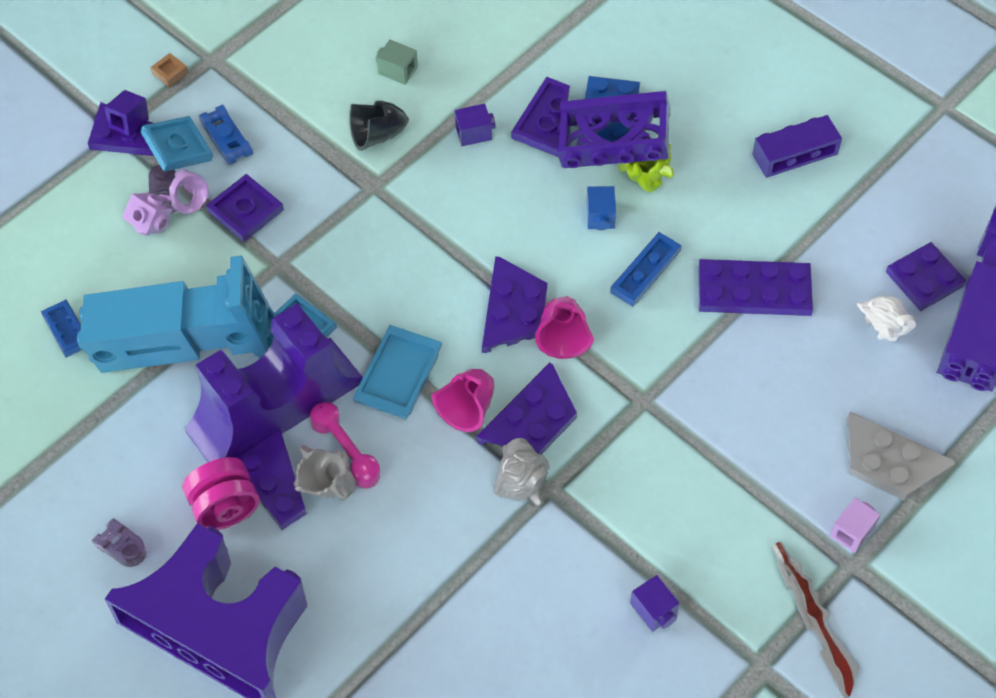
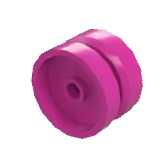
M225 457L205 463L193 470L185 478L182 485L189 505L192 506L196 522L206 528L212 526L217 530L234 526L251 516L260 503L259 495L254 484L250 482L245 464L238 458Z

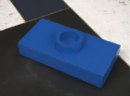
M67 299L40 311L65 358L83 350L77 342V333L81 330V324Z

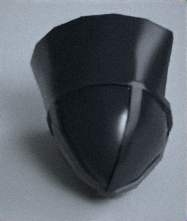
M377 100L374 105L351 104L350 106L351 136L354 145L360 151L393 139L409 123L406 113L391 102Z

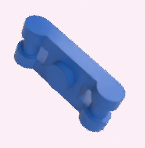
M223 104L215 107V111L211 113L204 112L199 115L202 126L228 165L236 163V159L242 156L246 158L253 155L249 142L245 140ZM219 120L222 122L221 124L214 126L213 124L214 122H217Z

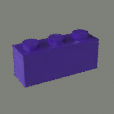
M828 115L818 118L814 117L806 122L789 125L781 130L764 133L756 137L752 155L764 176L768 178L838 155L842 137Z

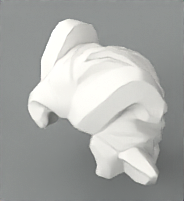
M881 295L865 302L857 303L861 312L866 315L865 321L867 324L872 323L874 329L879 331V340L896 341L901 335H906L916 327L914 317L907 314L903 302L898 298Z

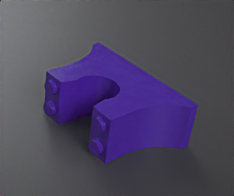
M298 303L272 318L270 330L273 334L272 345L255 363L237 369L230 358L222 350H219L195 365L201 384V396L196 412L185 426V431L207 462L225 457H239L280 429L283 434L309 418L310 412L315 405L322 402L332 403L360 385L363 376L332 338H326Z
M198 523L173 556L157 571L137 583L121 588H112L104 598L117 624L244 698H276L273 679L278 654L286 637L308 606L301 578L289 569L283 571L277 567L272 568L259 580L253 593L240 602L221 603L212 599L215 590L225 581L231 560L223 534L212 526L206 528Z

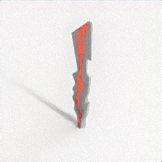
M775 543L771 548L778 559V568L787 590H792L796 606L807 630L815 631L824 650L819 653L842 696L849 698L859 667L826 625L829 612L818 603L819 592L813 590L812 580L802 572L801 564L790 557L783 543Z

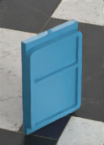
M389 325L353 397V401L407 420L435 365L442 342Z

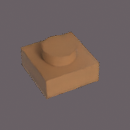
M171 53L150 67L152 74L169 88L189 73L187 66Z

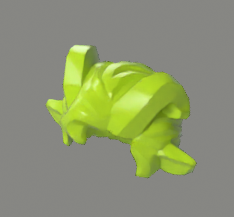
M671 144L668 147V159L619 163L618 169L622 173L626 171L632 181L638 182L643 190L651 193L663 184L661 177L673 178L674 171L669 165L672 157Z

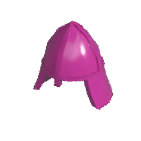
M565 296L553 298L545 305L539 327L535 333V343L539 350L550 357L570 359L582 355L590 349L594 342V337L586 322V315L579 304L576 303V300Z
M469 369L457 374L450 383L431 395L436 412L448 425L456 430L463 432L476 431L482 426L487 409L490 407L494 391V379L483 369Z

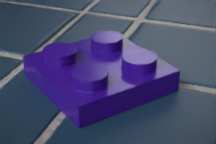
M248 174L242 176L206 205L207 212L242 242H245L284 211L283 203Z
M932 242L888 265L886 269L889 277L920 312L960 290L967 281Z

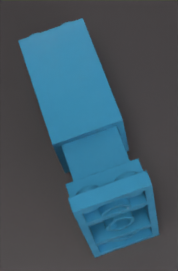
M242 255L230 257V269H227L226 275L217 276V285L188 289L184 281L86 294L83 297V307H80L79 310L81 330L77 333L78 345L85 351L91 363H94L101 373L200 360V351L227 347L233 355L254 353L260 359L272 345V341L267 339L271 333V324L269 325L268 319L274 318V312Z

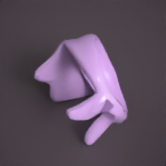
M183 169L175 173L176 177L169 188L170 196L159 195L164 199V202L171 204L172 214L176 212L182 214L196 212L206 202L209 194L208 185L204 178ZM182 184L185 190L193 194L191 202L187 205H182L178 199V189Z

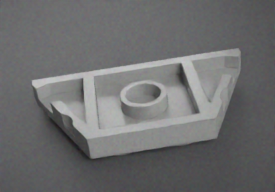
M850 412L848 415L849 474L905 501L914 495L919 488H925L942 473L951 471L955 464L954 460L853 412Z

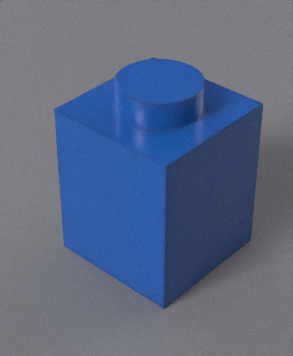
M615 186L587 187L586 209L588 229H615Z

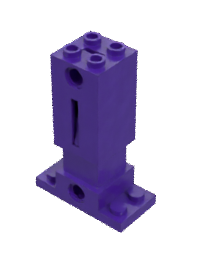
M996 205L978 246L977 256L982 257L981 262L976 261L968 279L936 373L941 374L949 381H962L970 384L976 390H988L991 392L996 386Z

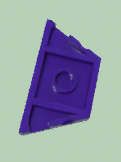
M495 256L482 353L491 352V348L507 344L508 347L518 344L522 340L534 339L546 304L548 283L498 256Z
M549 362L477 435V442L479 444L486 445V442L503 446L514 439L524 438L536 453L543 454L577 418V412L552 363Z

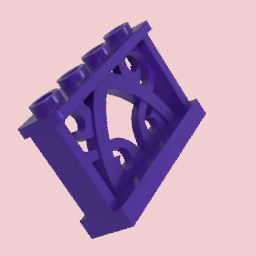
M659 91L561 101L557 154L562 168L668 159L671 108L667 92ZM653 118H660L659 126L651 124ZM620 121L625 127L631 129L615 142L607 141L596 134L606 128L610 122ZM570 126L579 127L580 130L570 134ZM645 131L655 132L658 134V138L651 139L649 133ZM580 138L576 146H570L575 139Z

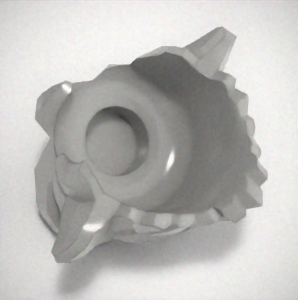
M514 439L507 443V445H503V458L500 461L497 478L495 479L496 484L494 485L495 494H498L500 498L508 497L517 501H525L529 498L534 505L539 506L542 504L540 490L550 469L549 462L544 455L536 453L526 439Z
M305 445L300 447L299 450L304 457L300 459V463L297 465V476L294 481L295 490L324 498L338 497L341 500H346L354 492L356 481L349 469L347 454L343 450L326 452L322 449L313 450Z

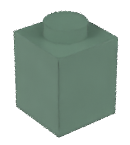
M389 39L384 48L381 47L376 55L378 74L406 85L418 68L417 50Z

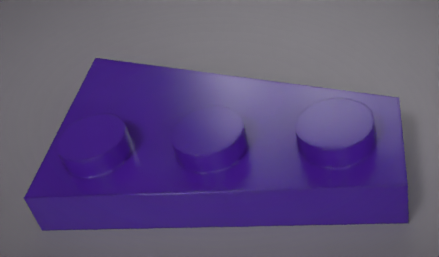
M546 76L511 131V138L558 157L557 150L559 147L561 119L560 102L568 101L570 85Z
M100 102L88 140L89 149L154 156L140 132L142 126L130 136L108 128L105 112L107 104ZM146 121L143 125H148V124H153V123L150 122V121Z
M281 429L237 457L244 462L249 473L250 482L254 484L259 495L260 503L281 530H284L307 514L301 493L295 490L294 481L296 477Z

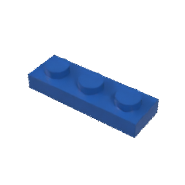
M658 232L614 282L610 293L634 307L681 252L682 245Z

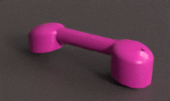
M322 402L315 405L310 412L313 430L321 434L330 432L333 434L352 460L350 471L358 487L367 489L374 487L380 479V465L373 456L362 454L339 424V410L336 405L330 402Z

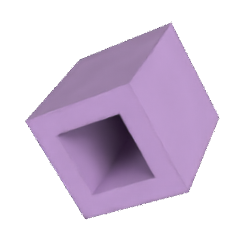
M854 498L834 523L830 537L856 553L875 529L880 514L869 503L861 502Z

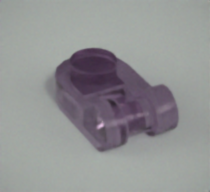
M160 164L154 166L148 175V193L157 196L160 194L170 196L169 188L176 177L175 170L164 172Z
M114 518L106 524L107 529L102 534L98 533L91 540L100 551L108 554L125 567L137 566L146 557L147 551L143 540ZM116 536L120 537L114 544L111 543Z

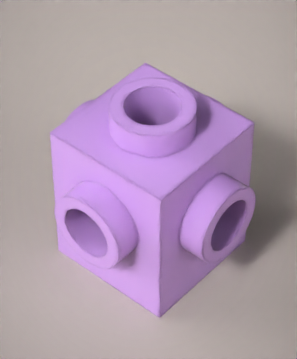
M131 194L122 218L135 226V230L140 234L163 233L169 224L172 208L163 203V198L155 194Z

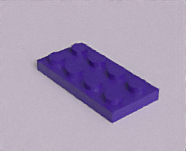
M699 259V312L812 316L811 263Z

